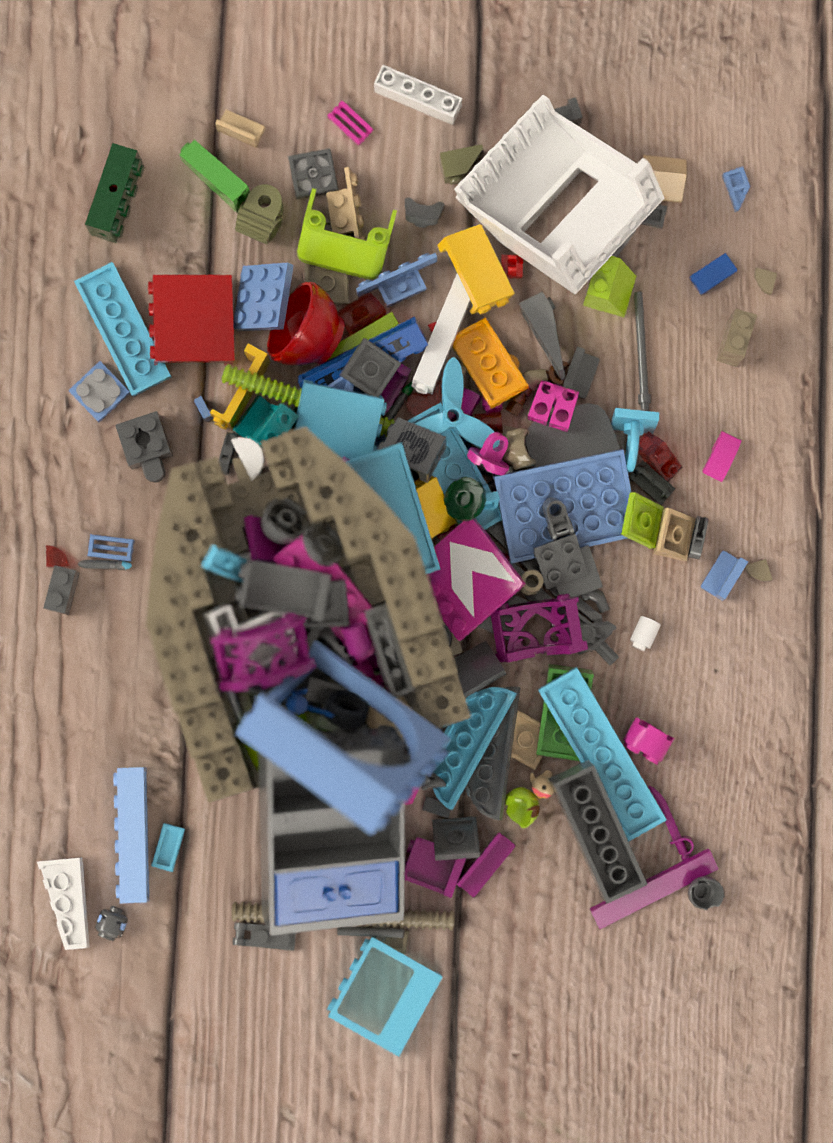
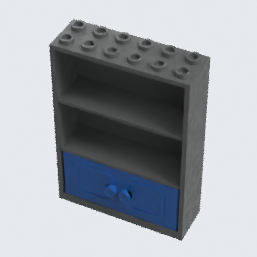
M380 725L378 728L372 729L361 727L350 731L336 729L328 733L315 731L345 754L362 762L385 767L405 765V743L395 728L390 725ZM259 752L262 917L269 934L279 935L404 920L405 802L400 803L402 807L395 816L390 814V820L383 830L378 828L371 835Z

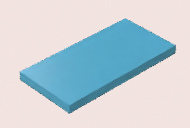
M397 443L345 461L387 504L415 537L426 574L439 570L440 565L402 444Z

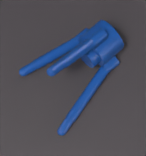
M306 688L292 691V695L286 701L287 711L295 716L294 713L302 714L306 710L330 718L334 716L332 713L308 705L307 700L300 696L307 692Z

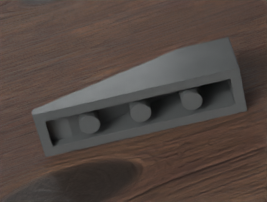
M542 291L519 303L521 314L562 381L565 379L553 312L555 305L550 297L546 298Z
M387 604L364 611L386 692L395 698L413 692L414 688Z

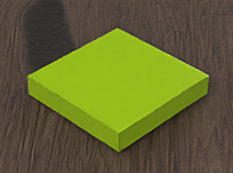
M636 492L630 493L621 535L645 547L655 548L664 507Z

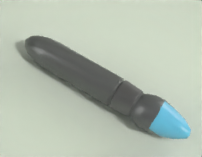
M82 560L78 562L80 567L88 569L127 570L132 567L131 563L122 560L117 562Z

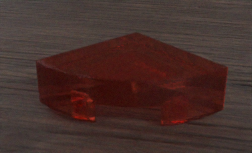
M46 545L47 568H54V565L70 567L69 560L63 551L54 546Z

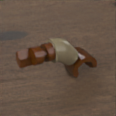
M562 361L563 369L570 366L567 362ZM552 364L548 367L547 371L545 369H536L524 372L522 375L529 388L510 398V402L505 410L518 416L527 401L525 399L526 396L529 397L532 392L538 389L541 380L549 381L556 385H563V381L555 377V369Z

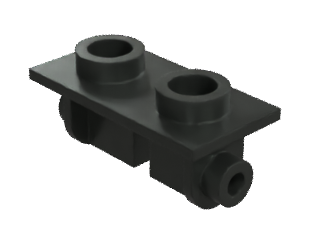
M643 460L629 475L630 479L660 505L675 490L669 482Z

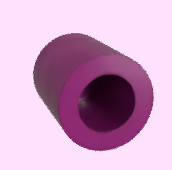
M357 622L343 627L341 630L349 655L355 656V659L367 656L368 651L371 650V645L364 623Z

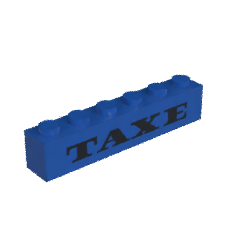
M415 316L369 339L371 343L400 363L406 359V356L412 353H421L428 346L427 338ZM358 346L299 375L298 383L300 387H303L304 380L328 386L340 378V373Z

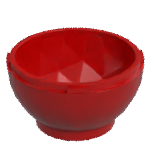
M304 282L291 292L288 299L284 329L270 330L267 352L272 360L291 366L311 363L323 364L334 353L342 338L345 322L338 315L337 308L330 295L322 287L314 282Z

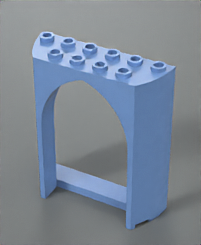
M315 640L309 650L310 658H314L315 666L351 693L359 695L368 702L370 707L394 723L408 746L410 764L385 767L357 760L339 750L279 705L315 668L297 678H293L292 675L286 677L267 696L261 693L256 699L253 710L250 713L248 712L243 719L236 735L369 834L373 835L378 828L383 830L390 820V814L392 816L397 814L402 807L400 803L403 801L406 803L414 793L413 789L420 788L426 779L424 776H430L437 767L436 762L442 763L449 753L446 748L450 737Z

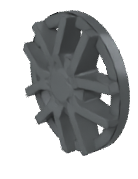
M328 632L319 635V641L323 646L349 665L353 663L349 658V653L343 650L344 647L337 642L333 635L330 636Z

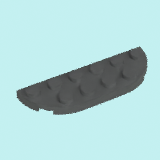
M505 687V689L517 693L465 787L468 797H470L478 811L489 818L501 821L503 818L521 689L519 687Z

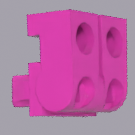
M541 380L528 414V420L547 425L553 407L554 410L549 427L568 433L579 392Z

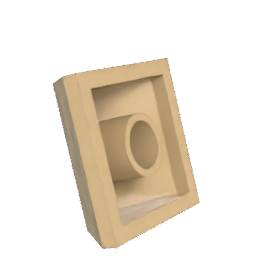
M643 155V159L651 165L664 196L663 201L681 203L687 176L686 160Z
M665 508L662 513L657 543L653 554L687 561L696 518L671 508Z

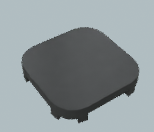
M591 403L575 406L568 433L549 427L551 414L549 415L547 425L533 422L528 428L529 434L525 437L526 450L530 457L536 460V465L533 468L620 450L606 412L598 405Z

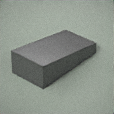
M426 797L423 811L449 818L451 810L440 801Z

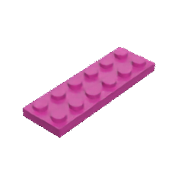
M303 534L273 557L278 565L329 573L331 575L330 580L346 579L350 624L363 622L371 645L368 655L356 660L360 664L375 653L364 611L374 607L338 563L325 567L313 561L304 547ZM345 626L330 627L347 648L341 630Z

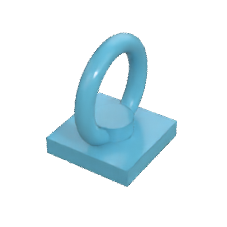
M615 408L611 419L613 430L624 431L628 435L625 460L629 473L633 472L636 466L640 435H643V433L654 434L659 422V412Z

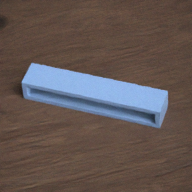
M147 767L117 768V773L113 775L114 786H117V795H114V808H118V817L114 819L115 831H118V840H115V853H119V862L115 864L116 876H119V885H116V898H120V903L149 902Z

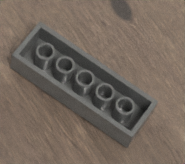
M587 760L549 778L603 900L608 904L646 886L647 882L594 764Z

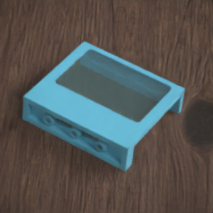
M372 936L370 940L366 938L360 948L363 951L360 959L355 958L349 968L352 971L349 979L344 978L338 988L341 991L338 999L333 997L327 1008L330 1011L328 1017L399 1057L443 975L437 971H432Z

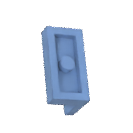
M722 551L701 584V588L721 601L725 600L748 561L741 557L737 559L726 551Z

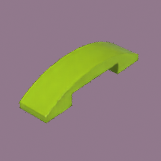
M393 312L339 342L336 350L328 360L358 346L363 338L369 340L399 325Z

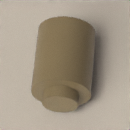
M536 570L526 571L521 577L526 585L520 591L526 596L537 594L543 585L542 575Z

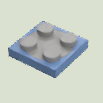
M101 361L68 390L98 422L102 421L130 394L128 389Z

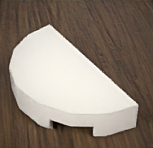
M239 437L232 439L231 441L251 480L259 476L265 460L262 449L249 438Z

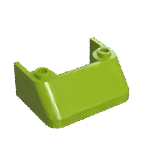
M312 188L297 248L298 259L306 264L367 280L377 279L382 272L397 210L392 211L388 229L381 227L373 228L368 234L367 241L324 230L326 218L321 212L313 210L316 189Z

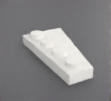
M82 857L37 862L44 877L45 889L48 890L51 899L52 910L56 914V923L65 950L90 947Z

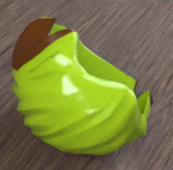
M524 787L514 788L506 794L505 806L507 805L506 813L523 829L530 826L537 819L540 812L537 796Z

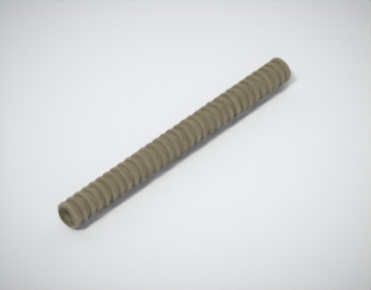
M234 902L232 904L233 922L240 920V922L254 920V923H257V921L264 923L262 904L258 905V902H255L254 905H251V902H248V904ZM409 908L408 911H404V920L365 925L366 927H369V925L373 927L379 925L380 928H383L384 925L387 928H390V926L397 928V926H400V928L407 926L408 929H411V927L418 929V927H421V929L428 927L431 930L432 927H435L436 930H439V928H442V930H446V928L453 930L454 912L453 910H450V912H446V910H443V912H439V910L432 912V909H429V911H425V909H422V911H418V909L411 911V908Z

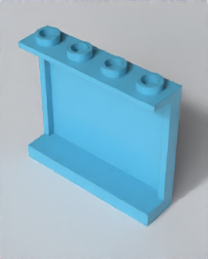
M304 380L297 410L299 417L294 423L293 430L306 427L341 459L345 456L351 460L377 450V446L374 445L375 438L380 436L382 424H379L380 416L385 415L387 403L384 402L382 396L376 397L318 385L314 384L313 381Z

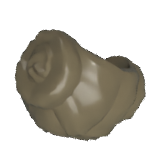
M518 428L505 433L508 447L503 460L511 465L514 471L529 469L536 465V460L530 457L525 447V437L529 434V430L526 428Z

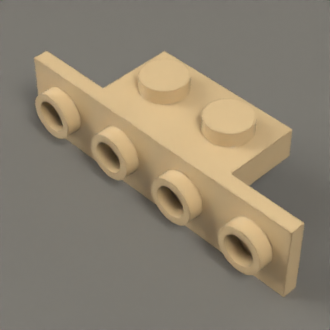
M345 167L347 189L327 193L332 232L343 235L354 233L355 238L366 240V237L362 236L361 229L364 228V219L362 215H359L358 207H361V199L359 194H356L355 186H358L357 175L349 167Z

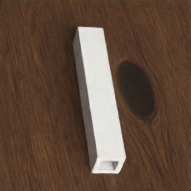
M458 273L413 378L412 387L422 394H433L471 302Z

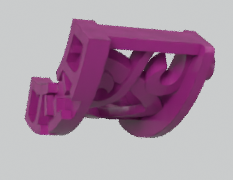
M567 593L557 595V598L513 605L505 602L491 614L497 650L495 655L499 662L510 663L533 658L535 654H573L587 650V641L582 639L576 603L579 602V598L570 597V594ZM553 606L551 612L543 608ZM559 607H566L568 622L562 623L560 621L565 617L566 613L560 614L558 612ZM528 609L522 616L518 612L520 610ZM535 613L545 617L554 625L546 633L543 644H539L537 638L532 633L521 631L526 622ZM509 614L513 617L511 622L505 621L507 626L514 627L512 631H503L500 616ZM555 631L560 632L556 634L558 641L551 639V634ZM504 636H510L507 650L505 647ZM519 636L529 638L530 644L526 646L523 645L522 640H524L525 638L518 639Z
M291 612L265 625L240 630H232L231 628L219 630L218 634L211 638V643L215 647L221 677L219 682L220 691L249 690L248 686L262 684V688L282 683V678L290 675L293 678H297L315 668L314 658H310L304 628L305 615H296V613ZM293 629L294 640L290 644H287L291 641L293 634L292 632H290L289 635H285V632L287 630ZM262 641L281 649L273 657L270 668L265 670L257 661L248 659L253 650ZM236 643V648L229 647V649L238 656H227L225 644ZM281 658L285 660V663L278 665V661ZM228 662L234 663L232 673H230ZM244 665H251L256 667L255 672H248L250 667Z

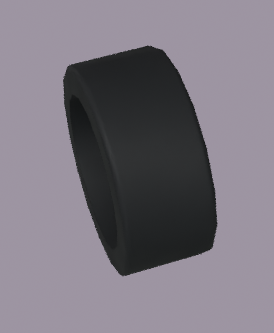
M338 691L330 694L324 711L334 715L333 718L326 717L333 725L343 729L354 730L366 724L370 705L357 694Z

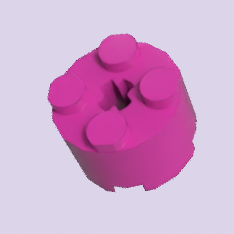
M636 717L623 739L625 741L623 745L636 754L642 751V756L658 765L659 761L662 762L675 738Z

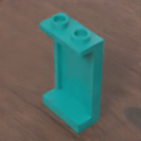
M257 395L232 430L242 438H249L256 442L259 447L263 448L261 442L282 436L283 433L288 432L299 416L282 403L279 406L271 404L260 395Z

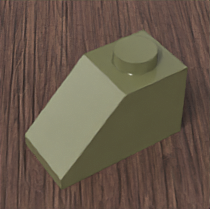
M482 144L440 153V164L445 184H459L473 170L483 154Z

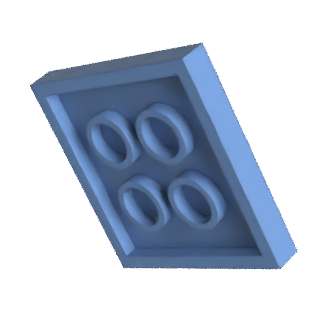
M275 263L242 266L233 322L234 330L284 329L293 264Z

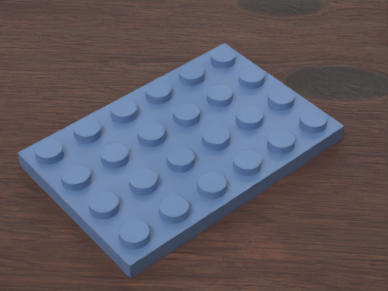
M623 449L506 473L502 476H493L495 489L498 491L500 498L499 509L510 563L534 559L533 548L553 542L549 535L542 509L543 502L550 497L557 498L564 503L580 548L586 545L590 547L627 539V537L621 535L631 487ZM557 503L552 504L549 509L550 514L556 513L559 505Z

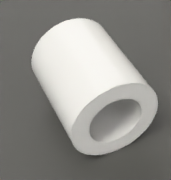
M640 616L630 639L633 642L632 646L641 651H645L646 648L650 649L661 624L647 617Z

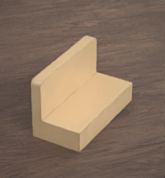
M226 109L221 120H217L215 123L217 131L257 148L265 131V126Z

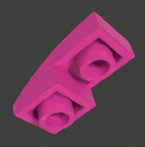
M721 431L711 449L712 453L702 472L723 482L737 454L741 440Z

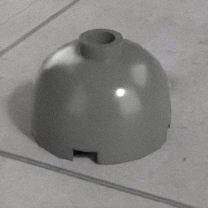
M276 498L267 505L261 518L262 529L271 541L283 545L290 544L298 539L307 529L309 522L308 520L306 522L304 517L306 512L297 502L289 498H284V500H277L278 498Z

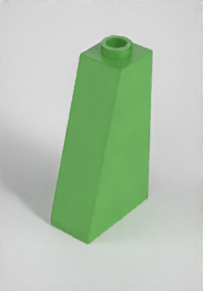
M195 139L191 143H186L180 150L181 161L227 205L238 213L241 203L246 201L250 193L248 185Z

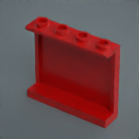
M153 275L152 281H148V295H152V303H149L148 309L149 316H153V324H149V337L154 339V346H150V359H154V365H158V363L224 362V365H233L235 354L232 275Z

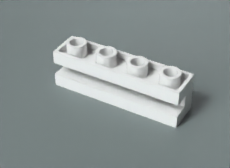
M382 65L374 83L375 93L451 125H454L462 107L461 97L385 65Z

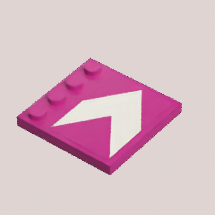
M476 519L462 522L434 547L440 569L427 574L440 617L458 641L464 639L526 585Z

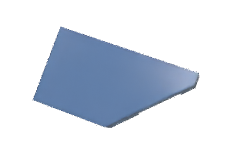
M743 167L722 174L735 212L739 211L750 188Z

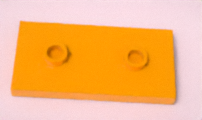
M486 317L457 333L452 348L490 409L529 388L528 383Z

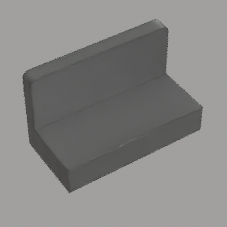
M577 346L563 387L578 391V397L586 399L600 359L584 353L585 349Z

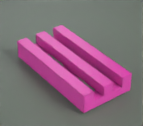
M342 100L327 115V118L358 146L373 132V128ZM343 109L346 113H348L358 124H360L366 130V132H363L341 110ZM339 115L361 137L357 138L335 116Z

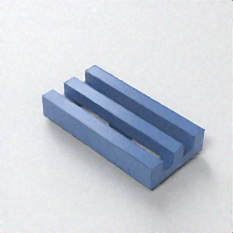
M90 534L87 556L132 562L135 540ZM94 540L129 545L128 548L94 544ZM93 549L126 552L127 556L93 552Z

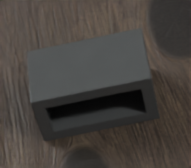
M54 565L43 608L69 615L80 573L76 570Z

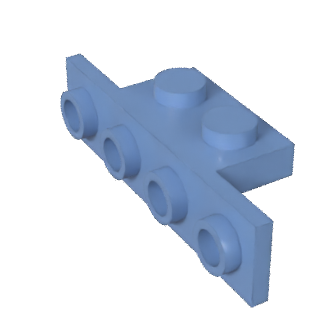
M425 253L418 257L416 262L411 264L410 262H405L396 271H385L378 276V279L373 281L365 280L356 288V293L360 297L379 289L387 308L426 290V286L418 270L436 263L437 255L436 253L431 255L430 253Z

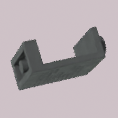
M398 417L395 423L389 426L385 442L380 443L377 450L401 443L409 468L419 472V479L428 483L447 447L446 437Z

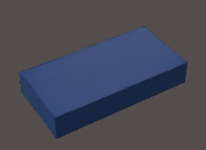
M724 253L692 274L689 279L700 295H703L735 274L738 270L728 255Z

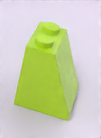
M611 256L591 277L583 306L625 317L636 275L621 258Z

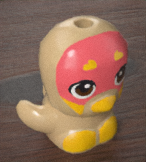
M546 770L536 778L534 773L530 774L533 793L539 799L549 798L554 794L549 778L552 777V772Z

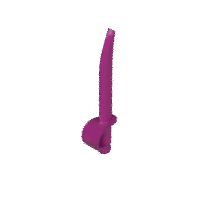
M649 785L650 792L667 819L665 823L673 839L669 843H675L683 861L690 858L689 854L694 849L693 839L686 835H680L665 799L655 788ZM683 840L691 843L692 847L690 850L687 851Z

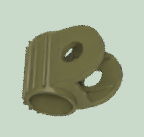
M268 184L254 187L246 201H243L240 205L235 231L266 245L269 244L283 222L284 207L280 192ZM263 204H270L266 208L261 207Z

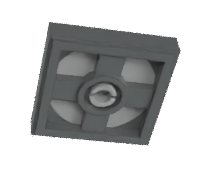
M330 148L288 156L296 200L310 197L312 188L316 189V196L338 191Z

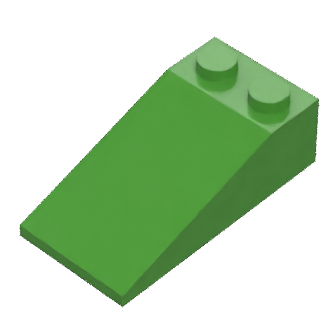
M548 664L546 684L575 667ZM578 668L591 690L593 670ZM543 699L536 755L580 761Z

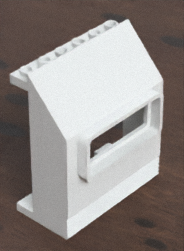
M544 95L533 103L532 107L518 119L517 123L503 135L502 139L488 151L487 155L474 166L473 170L454 189L457 194L455 198L501 244L567 288L574 295L664 199L648 161L642 158L637 164L555 112L549 98ZM580 172H585L598 181L542 243H539L525 233L530 225Z

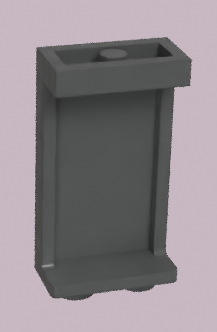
M247 559V563L241 565L239 578L244 579L242 587H237L235 601H240L239 607L243 608L250 607L285 614L294 612L296 615H305V617L313 618V620L323 621L331 575L324 572Z

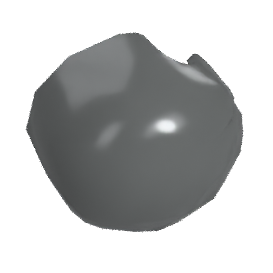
M710 876L696 878L691 882L687 890L688 899L693 906L706 911L712 907H719L725 897L723 886L719 881Z

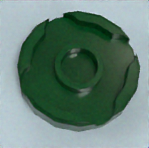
M462 477L458 481L452 482L446 490L444 505H446L448 515L455 520L463 522L475 519L484 509L486 491L483 485L473 478Z

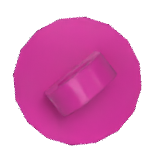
M499 432L492 433L487 437L481 449L470 447L467 458L475 465L483 464L484 469L501 476L505 475L509 466L502 458L507 450L508 440ZM500 440V444L493 448L494 443Z

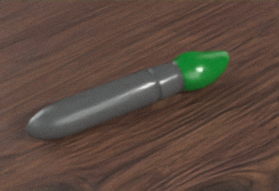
M413 381L402 389V393L385 416L388 417V420L395 418L407 397L413 392Z

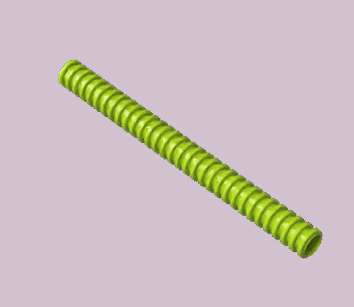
M230 364L225 366L221 378L222 383L229 382L231 386L235 384L237 388L241 386L243 390L247 388L249 392L255 391V394L262 393L264 397L268 395L270 399L274 397L276 401L280 399L282 403L286 401L288 405L294 404V407H298L302 388L298 390L296 386L292 388L290 384L284 385V382L277 383L275 379L271 381L269 377L265 379L263 375L259 377L257 373L251 374V371L244 372V369L238 370V367L234 366L233 368ZM380 416L379 424H382L381 436L384 434L387 438L388 428L391 424L395 423L394 419L388 420V417L381 418Z

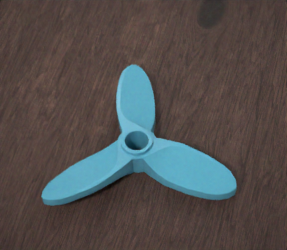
M452 357L446 363L443 372V411L417 422L416 425L438 434L443 433L447 428L454 429L466 441L478 448H482L487 437L495 432L480 420L463 414L461 409L463 374L459 361ZM448 412H453L456 415V422L448 420ZM500 440L494 443L493 448L500 444Z

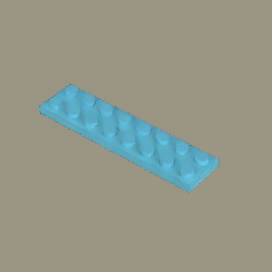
M575 667L538 689L539 693L580 762L583 763L590 760L594 764L628 842L666 821L665 815L579 669Z

